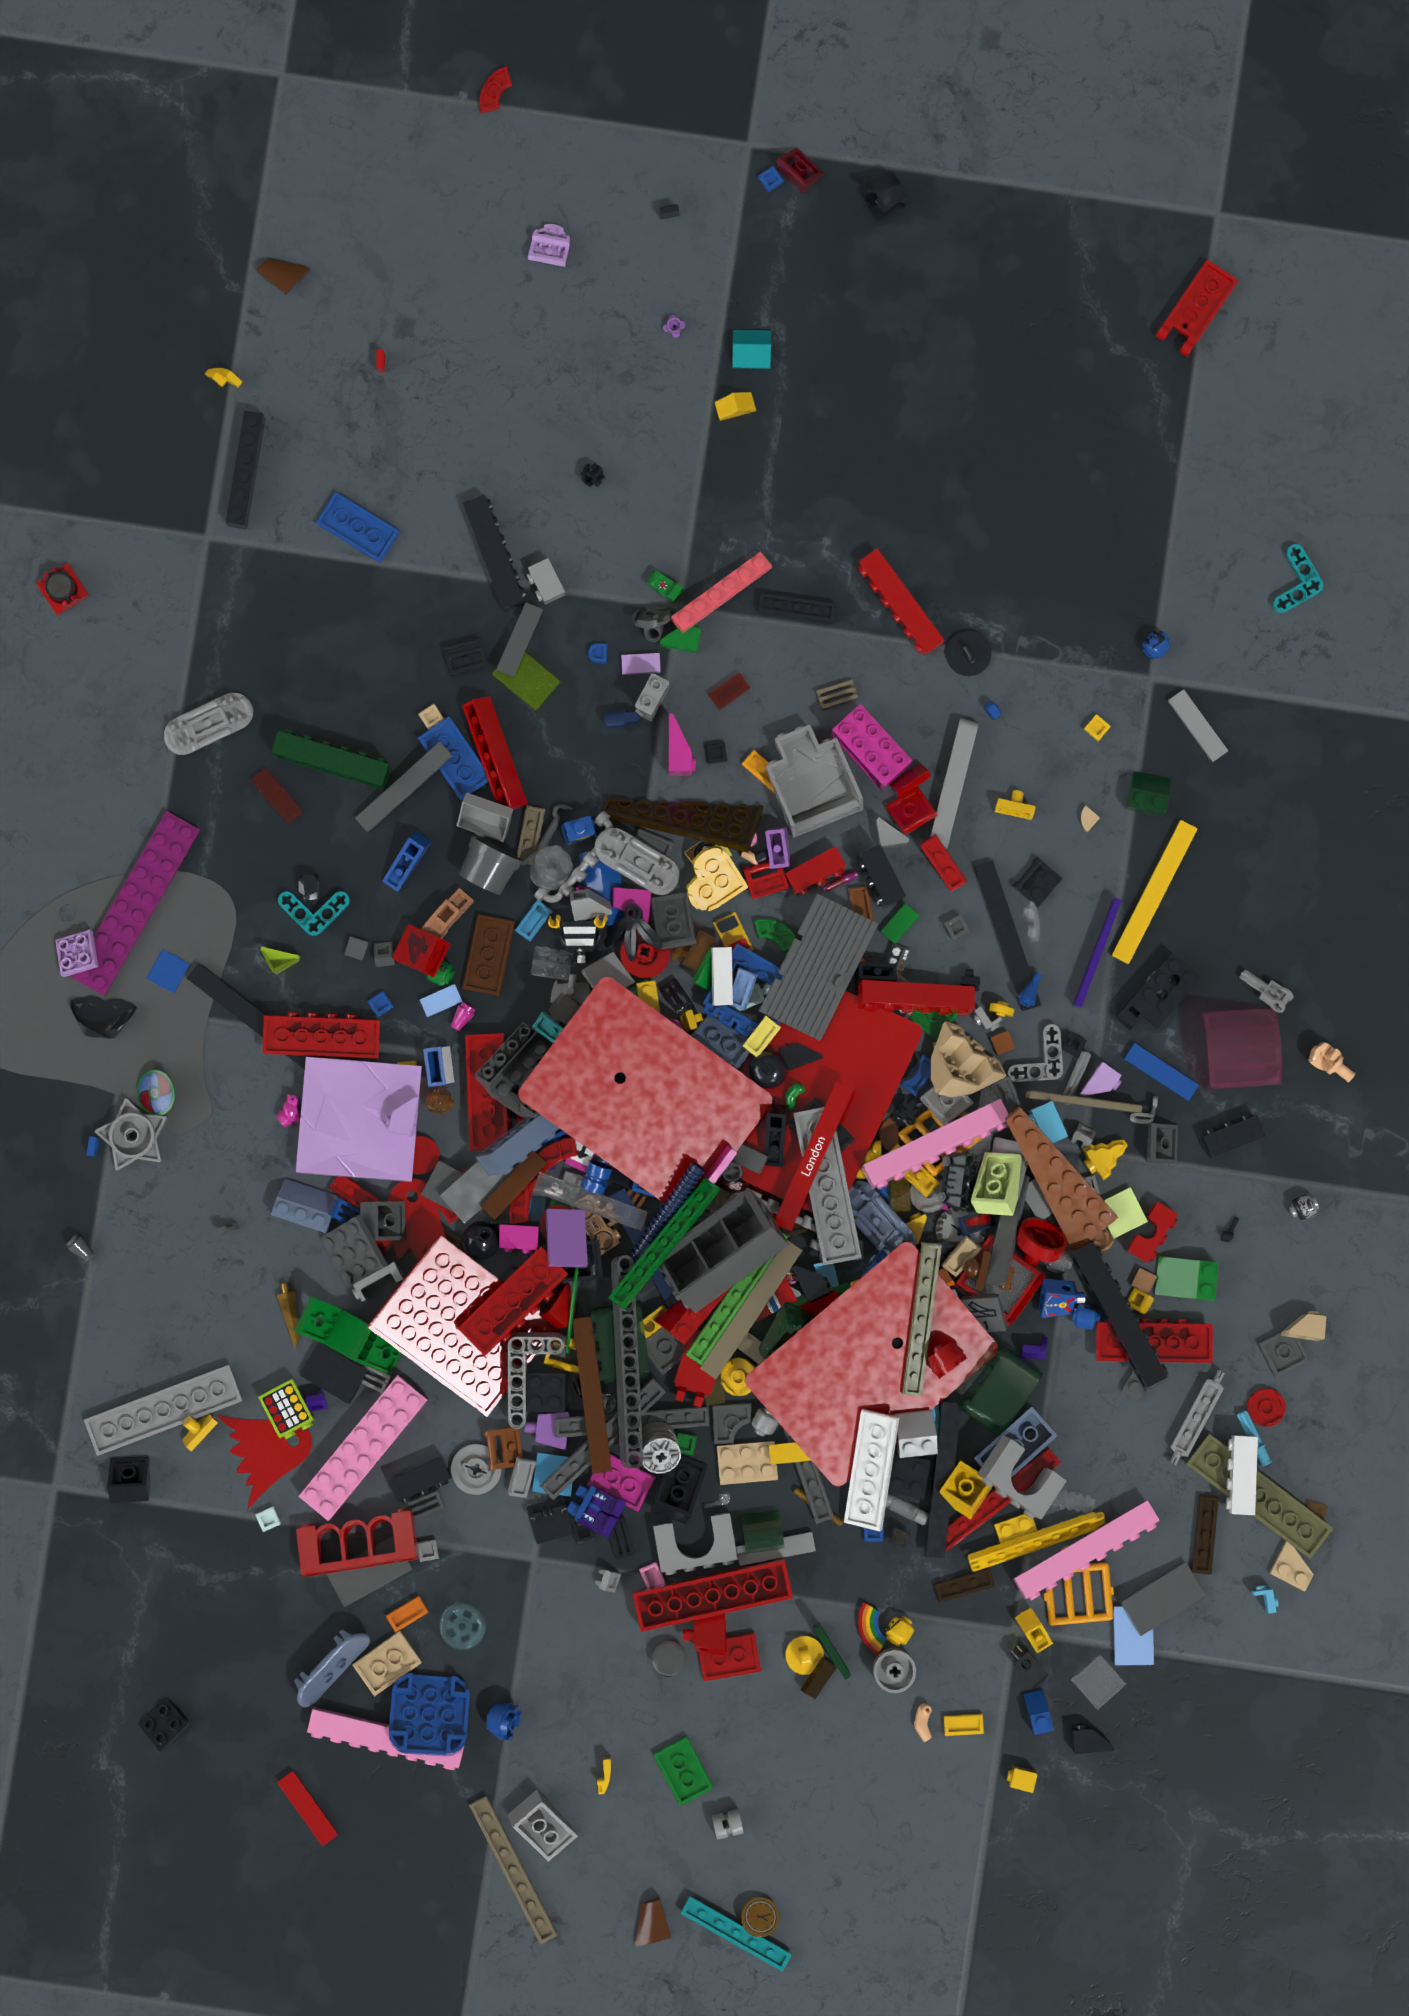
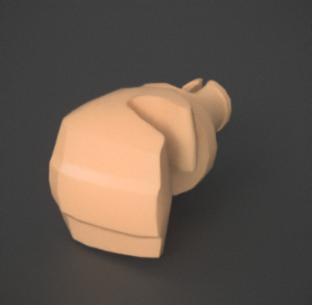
M1321 1042L1312 1048L1308 1061L1318 1069L1326 1071L1329 1075L1336 1072L1346 1082H1350L1356 1074L1343 1064L1344 1057L1341 1055V1052L1337 1048H1333L1329 1043Z

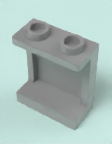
M654 673L651 674L635 704V708H637L635 712L639 716L651 722L653 721L669 690V681Z
M393 1262L353 1284L355 1289L352 1291L356 1299H361L362 1302L367 1301L368 1297L364 1289L392 1274L396 1283L403 1281L405 1276L398 1263Z

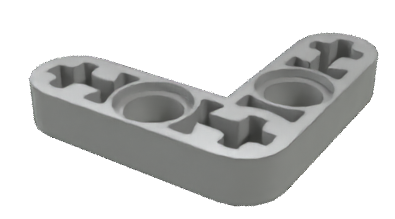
M1050 1024L1043 1029L1044 1063L1012 1065L1007 1070V1075L1010 1076L1012 1082L1056 1080L1062 1076L1061 1032L1058 1026ZM1050 1027L1053 1028V1031L1057 1032V1034L1053 1035V1041L1057 1040L1058 1044L1051 1043L1047 1045L1046 1041H1051L1050 1035L1046 1034ZM1052 1046L1058 1050V1055L1054 1058L1050 1057L1047 1053L1048 1048ZM1059 1059V1063H1055V1068L1059 1069V1073H1056L1054 1077L1052 1073H1049V1070L1052 1069V1063L1048 1064V1060L1054 1061ZM1023 1067H1027L1026 1075L1028 1079H1024L1025 1075H1019L1018 1079L1011 1075L1014 1068H1017V1071L1020 1072L1024 1071ZM1032 1067L1039 1068V1077H1031L1029 1072Z

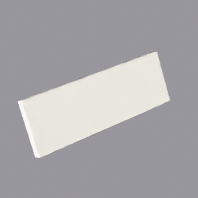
M867 1409L861 1410L844 1523L876 1531L882 1530L900 1417Z

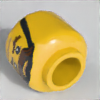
M904 1616L902 1618L894 1617L885 1631L887 1640L896 1646L906 1645L914 1633V1628L911 1626L912 1621Z

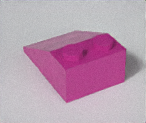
M669 714V776H692V771H696V757H692V751L674 715Z

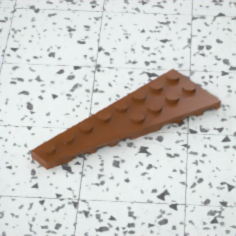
M1020 1106L1005 1118L1073 1252L1085 1246L1119 1218Z

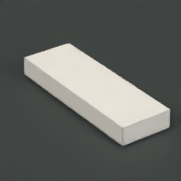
M711 947L712 1005H733L732 947Z

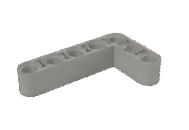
M515 1332L509 1339L508 1422L512 1428H522L527 1419V1354L561 1353L566 1342L565 1337L561 1333ZM519 1339L523 1345L515 1346L513 1340ZM537 1339L541 1341L542 1345L536 1347L532 1344V1341ZM558 1340L561 1346L554 1347L551 1341ZM519 1358L523 1364L515 1365L513 1359ZM519 1377L522 1379L523 1382L521 1384L514 1383L513 1378ZM520 1396L523 1401L516 1403L513 1397ZM520 1415L523 1420L515 1421L513 1416Z

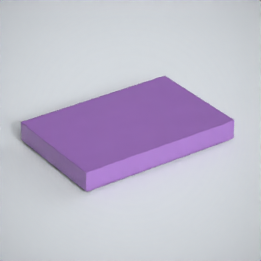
M547 1209L545 1212L548 1267H587L585 1210Z

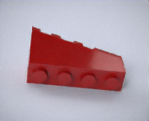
M728 1290L697 1313L691 1308L686 1309L681 1300H679L653 1321L681 1344L685 1345Z

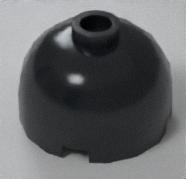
M763 1051L752 1059L749 1073L757 1085L762 1088L773 1089L785 1081L788 1065L781 1054L774 1051Z

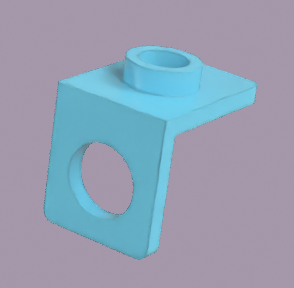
M823 1262L814 1264L816 1273L821 1274L822 1277H827L831 1285L829 1288L839 1285L834 1264L823 1265Z

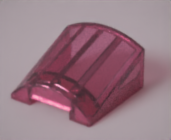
M1272 1008L1202 1012L1198 1014V1017L1204 1020L1207 1041L1209 1086H1206L1205 1090L1282 1084V1049L1276 1011Z

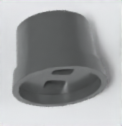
M471 836L468 844L470 848L459 875L483 889L501 895L515 870L519 869L523 860L488 841Z

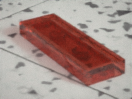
M266 768L251 780L288 824L303 813Z

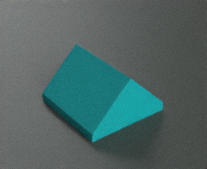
M733 330L732 368L770 369L771 331Z

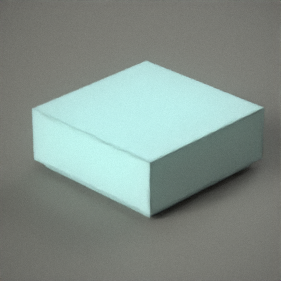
M274 1506L255 1514L263 1532L281 1524Z

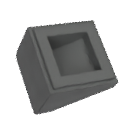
M393 941L374 943L376 967L395 965V960L392 959L394 954Z

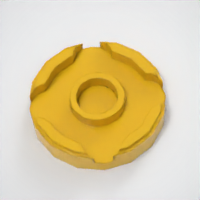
M741 1357L729 1360L720 1373L721 1384L725 1391L734 1396H744L751 1393L752 1391L747 1387L745 1380L746 1376L756 1368L755 1365L748 1359Z

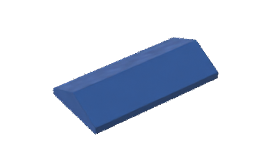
M589 852L579 853L580 864ZM599 860L593 868L588 866L584 871L587 873V876L583 880V885L610 901L612 905V888H622L621 874ZM612 907V914L607 916L606 927L613 926L624 917V913Z

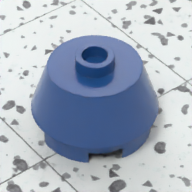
M513 1702L495 1703L487 1715V1730L499 1740L510 1741L514 1737V1734L511 1733L515 1726L519 1727L522 1712L518 1711L520 1707L516 1706Z

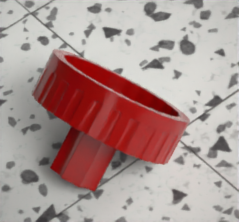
M637 930V952L634 961H630L627 956L625 939L620 951L621 961L627 972L632 976L640 979H651L657 977L666 969L670 960V948L658 950L652 947L642 938ZM642 948L648 951V957L641 954Z
M1035 1217L1027 1218L1022 1222L1016 1237L1018 1246L1024 1251V1261L1034 1266L1038 1265L1040 1261L1048 1263L1058 1261L1068 1244L1065 1234L1056 1225Z

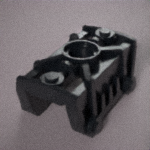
M956 1153L943 1157L941 1192L938 1193V1200L953 1209L971 1210L969 1208L976 1181L975 1172L977 1168L975 1167V1160L977 1155Z

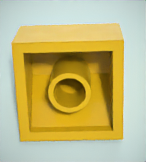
M960 1461L941 1488L940 1494L955 1510L972 1519L991 1488L981 1482L983 1478L978 1475V1471Z

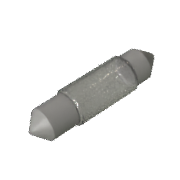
M888 1493L886 1508L921 1525L928 1524L929 1513Z

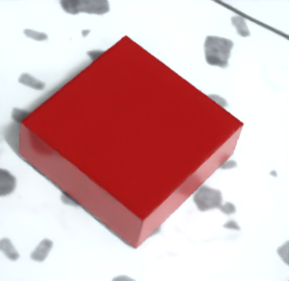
M377 349L376 368L378 373H385L386 354L383 349Z

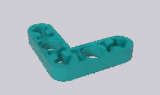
M1293 544L1287 549L1286 558L1301 584L1281 594L1273 601V610L1278 614L1286 613L1314 597L1323 589L1322 579L1302 546L1298 544ZM1292 549L1299 551L1297 555L1299 560L1304 558V561H1301L1298 565L1295 564L1298 561L1297 557L1291 556ZM1307 565L1310 569L1309 574L1303 575L1299 570L1300 566ZM1311 582L1314 584L1318 583L1317 591L1313 588L1306 592L1305 589L1312 585ZM1294 591H1301L1303 598L1295 600L1293 598ZM1289 597V600L1291 602H1288L1284 606L1285 609H1283L1282 607H1277V605L1279 604L1278 600L1284 602Z
M290 892L281 893L278 897V903L309 935L318 936L349 906L350 897L345 892H337L314 915ZM284 896L287 898L291 896L290 901L294 905L296 902L299 903V905L293 908L292 912H289L291 907L287 903L285 905L282 904ZM338 896H345L344 901L346 903L344 905L339 904L337 908L340 910L336 912L329 904L332 902L335 905L338 902ZM298 909L305 910L306 916L303 919L296 918L295 912ZM325 909H331L333 916L330 919H324L322 912ZM319 916L326 924L323 926L320 923L317 926L319 929L317 932L314 930L310 932L311 927L309 925L311 923L316 924L319 921L316 917Z

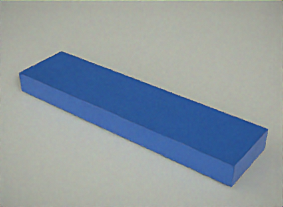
M1136 1043L1133 1044L1124 1058L1125 1061L1187 1101L1191 1099L1199 1084Z

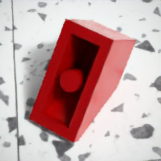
M568 1282L558 1285L554 1292L555 1294L550 1298L540 1314L556 1330L568 1327L572 1298L571 1286Z

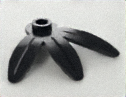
M631 904L626 908L624 917L611 927L605 940V946L610 947L625 931V949L630 961H634L636 957L637 930L642 938L652 947L661 950L663 945L654 929L642 919L643 911L635 904Z

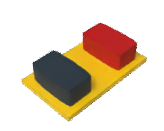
M736 912L713 922L724 947H732L733 951L736 944H739L750 951L754 950Z

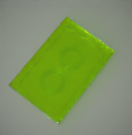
M526 652L514 678L496 671V669L492 673L495 678L535 711L560 683L556 677Z

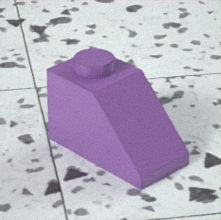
M787 826L767 829L765 834L770 869L789 867L790 843Z

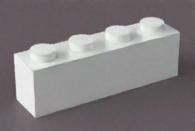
M1232 1435V1439L1228 1441L1231 1459H1228L1227 1468L1231 1472L1230 1478H1227V1490H1230V1498L1226 1499V1509H1229L1230 1514L1255 1515L1258 1437Z

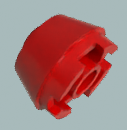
M951 1341L945 1346L941 1343L933 1349L934 1354L928 1358L933 1374L935 1373L940 1379L967 1359L963 1353L964 1350Z

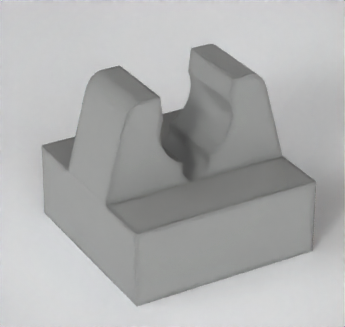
M1079 1122L1071 1142L1074 1144L1076 1140H1080L1083 1142L1081 1148L1090 1146L1096 1132Z
M599 1570V1573L603 1574L602 1581L596 1580L595 1582L599 1589L615 1593L621 1574L609 1570Z

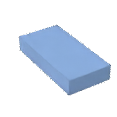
M455 984L420 999L427 1017L463 1002Z

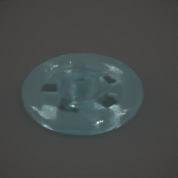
M457 1603L445 1610L440 1620L442 1638L448 1645L460 1650L476 1646L482 1640L486 1631V1621L482 1612L469 1603ZM464 1611L472 1613L471 1619L463 1616ZM455 1613L458 1618L452 1623L449 1618ZM460 1623L466 1624L465 1630L459 1628ZM472 1623H478L477 1632L471 1631ZM451 1628H453L454 1632L457 1634L454 1637H451L448 1632V1630ZM469 1635L470 1640L462 1642L461 1636Z

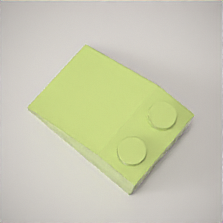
M984 1153L971 1198V1203L977 1213L1013 1216L1018 1200L1021 1154Z

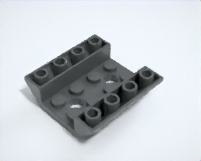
M522 1022L475 1073V1077L491 1097L520 1117L535 1118L539 1113L522 1102L518 1094H514L512 1091L523 1085L550 1047L539 1040V1034L535 1029Z

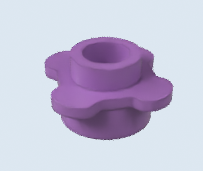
M672 315L669 317L667 324L663 326L664 332L671 333L674 338H678L680 331L685 328L686 324Z

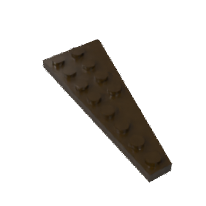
M606 798L601 812L605 811L610 815L609 819L748 853L764 806L748 807L746 804L728 806V803L711 805L707 804V802L693 801L668 803V800L649 802V799L632 801L629 798Z

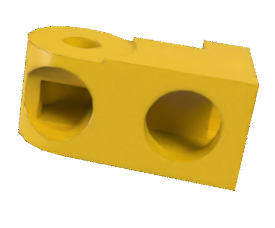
M664 1304L637 1323V1330L644 1339H647L661 1328L653 1320L667 1310Z

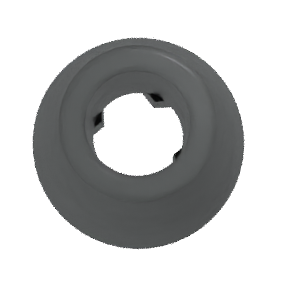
M77 1234L65 1244L69 1251L86 1262L94 1255L82 1236L79 1237Z

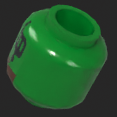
M443 960L435 977L432 978L427 975V979L439 986L448 985L455 973L452 964Z

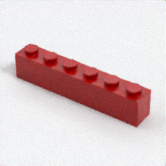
M875 549L858 562L859 568L857 569L863 578H868L872 591L874 593L878 592L882 597L880 599L881 603L885 608L889 607L893 612L891 614L892 618L897 624L901 623L904 628L902 629L903 633L908 639L912 638L915 643L913 646L919 654L923 653L926 656L944 643L943 637L878 549Z
M491 697L473 699L462 705L495 802L513 810L528 804Z
M862 980L858 985V1007L864 1008L867 1011H872L876 1008L883 1009L885 1012L901 1010L904 1013L920 1011L922 1014L939 1012L941 1015L958 1013L959 1016H967L975 1009V986Z

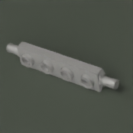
M1217 1370L1213 1380H1205L1170 1446L1174 1451L1169 1461L1170 1463L1177 1465L1181 1456L1188 1457L1224 1390L1220 1382L1225 1373Z

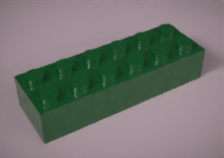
M284 729L283 732L278 731L271 752L276 758L381 790L386 789L392 770L387 760L376 757L374 760L368 754L357 751V754H354L349 748L343 746L335 748L332 746V743L323 740L318 743L307 735H302L301 738L295 732Z

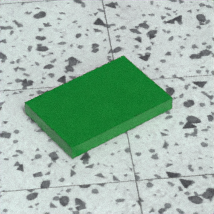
M687 1735L653 1753L679 1806L714 1789Z

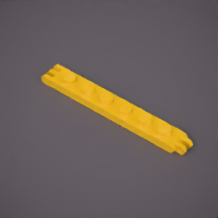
M1091 1512L1059 1524L1042 1528L1033 1533L1025 1534L969 1554L968 1560L971 1570L976 1572L1095 1531L1099 1526L1106 1523L1104 1513Z

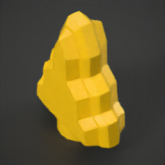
M1115 1140L1107 1145L1103 1143L1095 1146L1090 1144V1146L1082 1148L1087 1158L1083 1163L1091 1174L1096 1172L1104 1181L1111 1175V1169L1116 1166L1117 1158L1123 1155L1128 1145L1125 1140Z

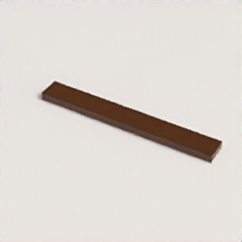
M592 1317L573 1319L592 1474L612 1472Z

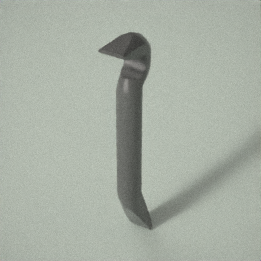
M566 804L554 806L551 824L538 847L523 861L522 866L539 857L545 850L561 821V816L557 812L559 810L574 811V808Z

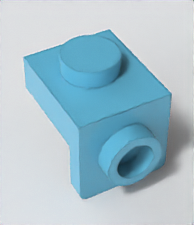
M1267 1585L1255 1586L1256 1589L1251 1590L1252 1595H1263L1266 1612L1276 1613V1607H1279L1277 1595L1274 1596L1273 1589L1267 1588Z

